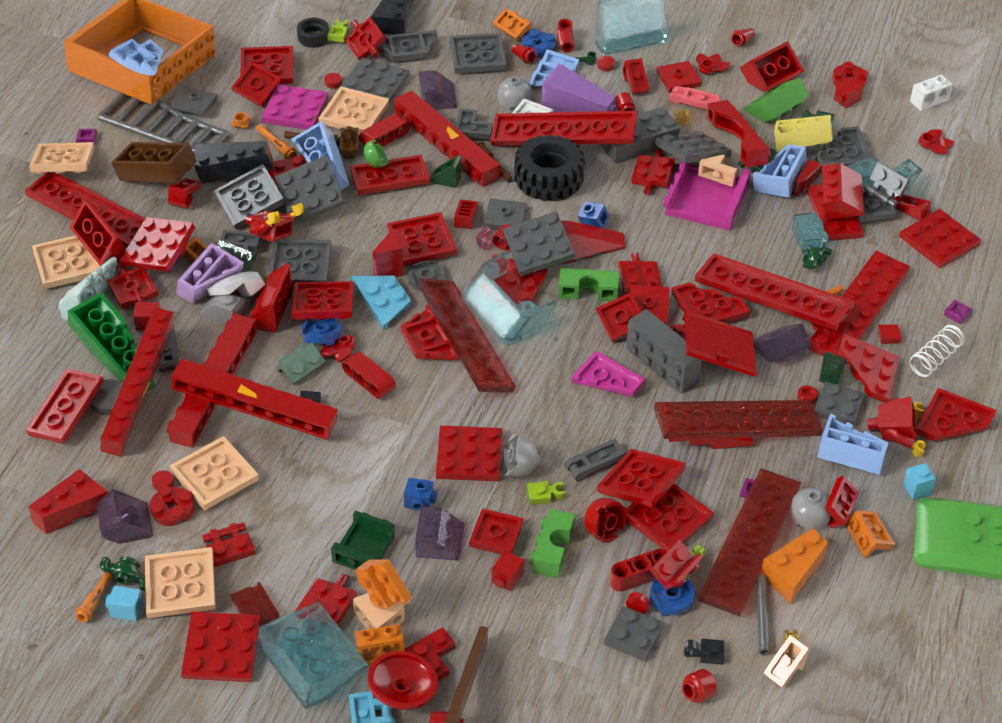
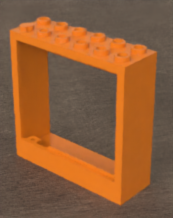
M121 0L64 41L68 71L150 105L154 104L214 57L216 53L213 25L149 0ZM142 30L182 46L158 65L154 76L141 74L121 65L111 57H108L110 50L130 40Z

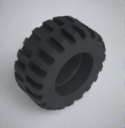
M547 134V136L538 135L536 138L532 137L527 142L522 143L516 151L514 164L515 182L519 189L523 190L524 194L527 196L531 195L534 199L539 198L542 201L566 199L568 195L572 196L575 194L584 181V153L575 142L572 143L570 139H564L559 135L552 136V134ZM542 167H555V168H553V169H548V168H542Z

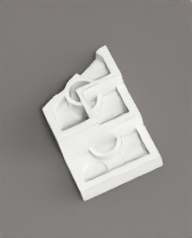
M242 272L223 278L206 290L210 296L226 295L234 290H238L241 296H252L265 283L258 272Z

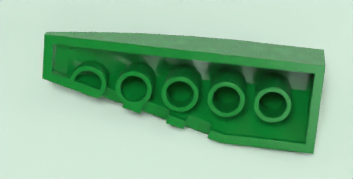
M101 292L68 310V325L93 355L118 380L124 382L137 346L132 333L129 332L125 319ZM153 378L147 391L156 387Z

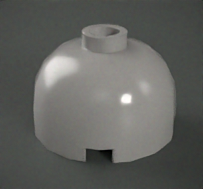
M521 77L506 78L498 88V103L502 107L511 110V107H517L523 99L532 101L530 84Z
M516 434L512 435L508 440V443H511L510 449L505 448L503 471H507L505 476L513 478L528 476L540 463L537 447L527 437Z
M816 488L800 490L793 496L789 506V518L796 526L804 527L806 531L812 528L816 531L825 529L832 518L825 509L829 499L828 495Z

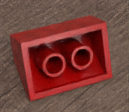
M788 41L740 67L747 82L763 92H767L805 71Z
M841 163L822 165L823 204L826 220L864 215L862 175Z
M84 199L70 229L100 266L112 257L116 258L118 265L126 251L118 235L88 199Z
M287 263L268 275L266 282H264L265 285L261 288V294L256 298V306L251 310L250 318L256 319L257 330L276 333L293 293L290 264Z

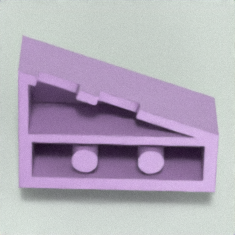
M211 243L178 280L176 294L193 304L209 295L206 289L214 283L228 276L242 273L244 262Z

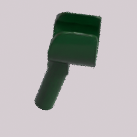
M590 51L587 53V57L575 58L579 59V62L583 61L588 65H593L596 61V53Z

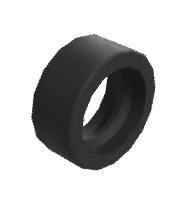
M312 17L298 23L297 38L302 45L306 47H319L328 42L329 25L325 20ZM320 31L317 34H307L306 32Z

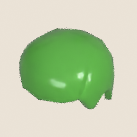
M376 140L369 141L364 146L366 162L374 168L388 165L389 162L382 146L379 143L373 144Z

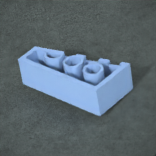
M322 121L291 139L307 162L327 155L340 191L350 185L333 132Z

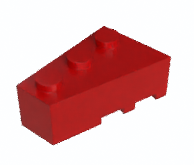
M78 469L30 504L28 508L32 522L44 533L48 534L73 524V520L85 516V518L90 517L92 512L104 508L107 510L111 508L108 491L81 469Z

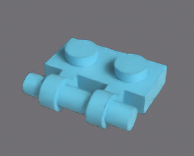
M371 691L348 694L352 723H395V718L391 713L392 707L383 704L378 699H373ZM375 710H381L382 716L375 717Z

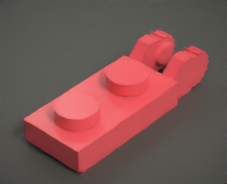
M675 86L668 97L675 104L683 103L708 110V103L717 102L721 99L719 95L681 86Z

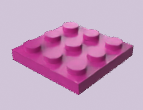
M278 85L261 117L262 123L307 130L317 124L328 100V92Z

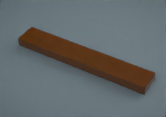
M481 626L478 629L445 723L460 722L487 646L489 627Z

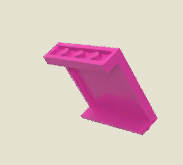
M681 161L679 173L676 172L674 177V184L670 185L669 196L666 195L664 198L665 215L730 231L749 186L751 170L744 168L741 176L736 175L735 184L731 187L698 176L699 166Z

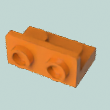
M507 8L493 21V25L517 42L526 32L529 33L532 30V24L528 19L520 18L517 12L514 10L511 12Z
M856 510L846 524L863 557H868L874 549L891 550L895 546L893 539L876 512Z
M400 625L355 631L359 667L371 666L375 659L385 653L405 651Z

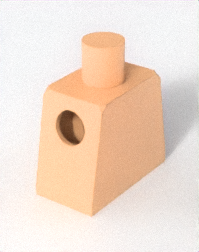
M369 593L353 599L354 613L367 629L400 625L405 619L403 606L409 604L411 599L407 603H395L388 609H378L370 602Z

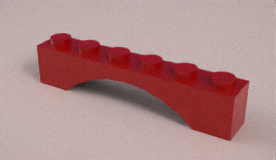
M729 100L708 103V120L716 128L732 133L741 140L740 160L744 165L750 168L768 164V157L770 156L769 146L751 128L741 113L736 110L735 106Z

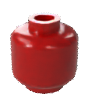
M697 670L686 675L683 679L682 692L687 699L694 703L708 700L716 694L717 680L708 670Z

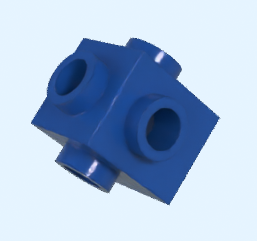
M584 202L577 217L582 224L604 228L610 215L604 204Z
M408 478L404 491V508L430 512L432 503L435 504L437 499L434 481Z

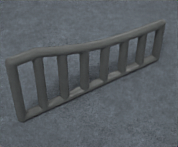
M120 93L97 116L99 121L158 142L183 143L197 127L201 128L204 131L190 145L194 155L196 143H203L211 133L219 135L213 143H223L230 136L229 131L173 109L161 99L152 105L149 104L130 124L123 122V120L142 102L136 98L116 118L109 117L108 115L128 96L124 93ZM157 106L164 109L145 129L137 127ZM169 114L176 117L161 134L153 132ZM182 121L190 124L175 140L168 138Z

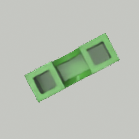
M560 268L559 298L578 299L580 291L591 289L597 293V301H613L617 299L619 271Z
M549 509L547 517H543L541 523L543 531L542 534H537L535 542L537 549L536 551L532 550L530 556V563L533 564V573L559 578L564 562V548L554 544L570 543L575 526V514Z

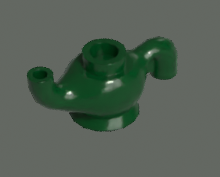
M809 245L803 257V267L812 270L819 265L823 266L827 255H831L832 249Z
M122 556L119 558L120 561L113 564L110 558L102 557L100 569L103 572L114 574L115 580L123 585L128 584V582L138 581L140 583L139 589L146 591L145 576L139 570L140 564L132 557Z

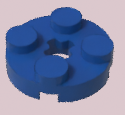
M532 29L522 38L521 46L534 48L537 53L536 58H542L547 49L555 51V35Z
M334 318L325 320L315 319V321L310 323L307 320L301 326L302 336L307 344L312 342L330 346L335 344V340L342 335L341 323L338 324Z
M655 578L650 587L649 599L661 615H678L692 608L695 589L690 580L687 579L680 587L676 588L674 586L666 590L658 579ZM668 591H671L672 593H677V595L671 597L668 595Z

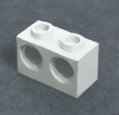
M942 74L914 84L910 102L920 111L949 101L953 84Z

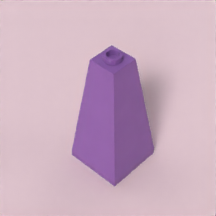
M558 64L542 83V105L553 109L554 112L616 111L614 96L562 64Z

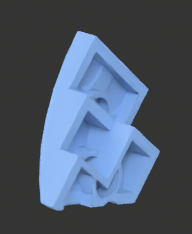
M130 39L110 50L108 56L135 72L154 76L164 50L151 39L140 45L135 40Z
M547 49L531 77L530 86H542V83L558 64H562L575 72L579 65V59Z

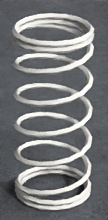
M946 325L938 332V335H935L931 341H928L919 352H916L910 358L909 362L912 370L921 377H929L932 371L937 369V365H942L944 360L950 357V354L956 352V348L964 345V334L956 326ZM949 327H950V328H953V329L957 330V331L959 332V334L961 335L962 340H961L960 336H959L956 332H954V331H952V330H950V329H946V328H949ZM945 331L955 333L959 337L961 344L955 345L949 337L945 336ZM939 336H942L947 344L954 347L953 352H949L948 348L939 342ZM933 342H938L942 350L948 353V357L943 358L942 354L936 348H933ZM926 348H932L933 352L942 359V362L937 364L936 360L927 353ZM915 357H919L921 364L930 370L929 374L924 375L917 370L914 364ZM921 358L928 364L929 368L923 364ZM930 361L933 364H936V367L934 369L932 368Z

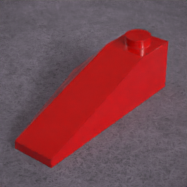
M561 220L575 253L574 259L562 263H573L581 257H586V259L592 258L593 254L600 252L607 254L625 249L624 233L569 220Z

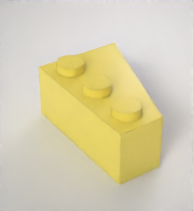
M831 115L776 121L774 133L777 152H780L788 144L806 147L831 142L833 140Z

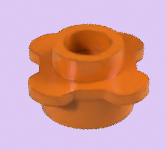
M243 112L236 113L233 116L234 121L231 122V126L246 129L251 121V117Z

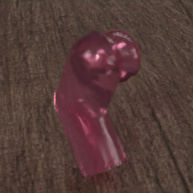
M483 227L475 237L480 249H488L491 245V240H487L491 234V230L488 227Z

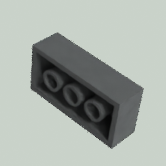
M664 107L638 114L633 144L600 145L613 162L617 164L636 158L639 155L655 152L657 149L662 150L655 145L656 138L663 137L664 135H679L681 127Z
M647 309L629 320L626 348L631 354L637 356L643 364L649 366L659 377L666 380L672 388H675L681 394L699 383L702 360L686 355L685 340Z

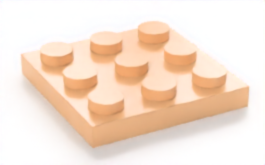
M340 86L320 115L319 122L322 121L326 126L338 129L347 126L359 127L360 134L364 129L379 121L389 106V99Z
M94 142L38 144L29 165L30 172H36L37 174L55 172L60 174L66 171H73L74 173L87 171L94 151Z
M76 235L32 245L44 289L82 281L100 267Z
M224 436L169 466L172 474L186 490L191 492L192 497L204 511L259 480L258 473Z
M212 547L145 556L147 618L216 609Z

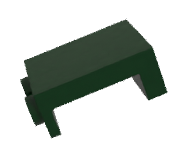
M355 510L353 522L340 544L334 542L331 547L332 562L356 570L368 560H381L395 538L394 524L388 520L379 519L368 513Z

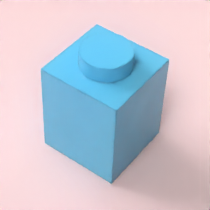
M924 463L906 469L903 486L911 499L916 500L932 495L936 478L928 465Z
M120 586L113 587L111 594L107 595L105 602L110 617L137 621L143 605L140 589Z

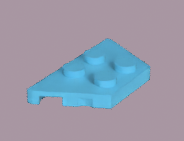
M395 276L351 277L354 287L383 330L388 328V323L393 319L397 320L402 312L411 307V299Z

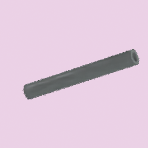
M757 575L756 597L759 654L769 655L771 650L767 577L765 575Z

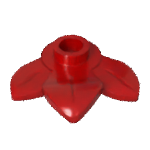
M699 53L696 56L699 71L706 75L715 71H724L730 66L729 62H721L719 54L707 57Z
M941 129L929 130L923 133L918 140L920 146L930 149L937 154H948V149L954 145L953 140L942 137Z
M343 335L336 339L333 345L328 346L322 343L323 348L320 354L323 358L335 355L337 362L341 363L352 354V351L355 349L356 340L351 335Z

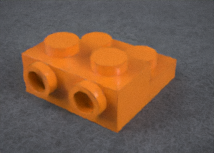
M389 559L368 560L355 570L358 582L362 587L366 588L369 593L370 602L378 609H388L395 603H407L412 599Z

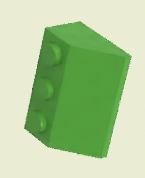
M797 78L778 85L743 108L764 123L770 120L772 123L779 120L781 114L785 115L793 111L792 107L795 106L796 108L804 104V100L809 97V94L801 78Z

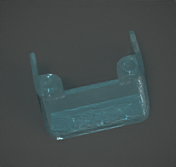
M507 250L485 262L464 288L462 298L502 343L513 345L553 322L557 301L554 299L540 308L531 301H523L517 305L494 281V279L507 272L510 252Z

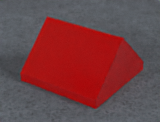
M392 229L372 252L373 276H395V278L404 276L403 248L396 230Z

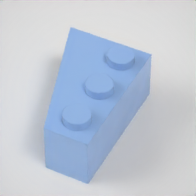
M788 144L774 156L772 162L764 165L760 172L756 171L753 174L754 192L789 198L795 187V182L807 161L806 147Z
M830 413L817 458L880 475L888 442L866 431L861 433L853 429L852 424L847 422L845 425L835 420L836 416Z

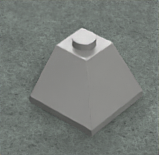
M233 292L226 295H214L201 309L199 316L225 325L231 319L233 313L243 316L253 303V299Z

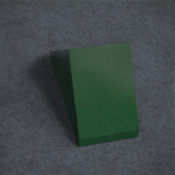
M458 154L436 167L430 176V182L456 188L461 178V156Z

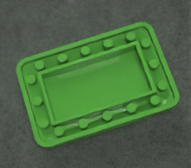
M921 498L916 506L913 555L915 563L923 568L1002 580V506L956 499Z

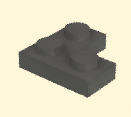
M459 108L455 127L468 138L490 140L493 123L476 121L477 110Z

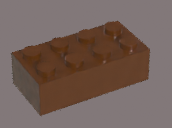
M131 142L111 163L120 181L178 183L191 170L197 160L189 143Z

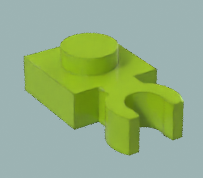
M339 18L335 20V25H331L327 34L328 41L345 42L348 34V19L344 23H340Z
M548 481L527 483L529 504L551 503V498L557 500L565 499V491H558L563 490L564 483L556 482L549 486Z

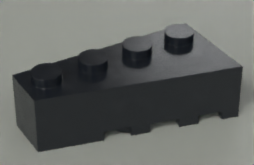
M382 0L371 15V18L383 34H405L413 0Z
M267 141L196 143L195 158L197 160L195 170L201 184L239 177L264 164L267 171L273 170V157Z

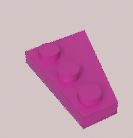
M595 351L571 377L573 383L634 397L645 384V378L598 351Z

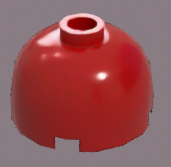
M599 498L588 506L584 516V526L595 539L603 543H610L619 537L615 534L620 529L624 530L627 521V510L622 506V503L614 499Z

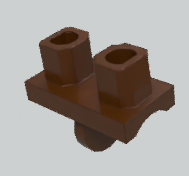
M347 126L340 128V153H344L345 159L355 158V153H358L359 127Z

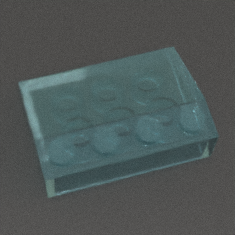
M664 0L598 1L595 44L602 55L666 42L667 22Z
M319 602L259 627L257 645L305 709L326 701L368 668L366 661Z

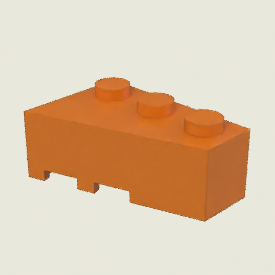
M814 528L810 529L763 560L761 575H765L767 582L792 604L797 593L803 589L808 578L813 575L824 560L828 541Z

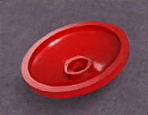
M393 651L379 656L371 664L367 676L369 689L375 698L389 707L401 710H411L426 705L433 699L438 687V677L433 666L423 657L406 651Z

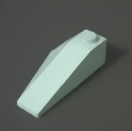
M115 257L110 258L70 289L64 298L60 300L58 307L62 319L68 320L67 311L101 292L105 293L108 288L107 279L115 277L118 273Z

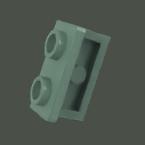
M311 342L306 346L304 344L298 346L294 350L295 353L289 356V354L283 356L278 360L280 364L275 369L278 372L282 370L290 382L295 384L326 361Z

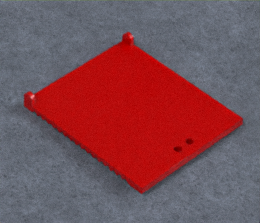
M685 310L682 320L685 325L686 355L756 377L757 369L753 332Z

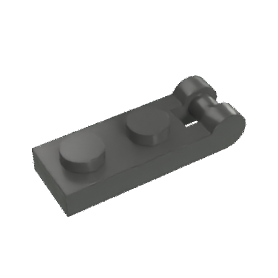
M174 325L158 363L159 371H166V368L173 367L176 369L179 364Z
M613 439L568 459L564 465L568 471H572V476L576 481H581L586 475L620 461L626 455V451L616 439Z

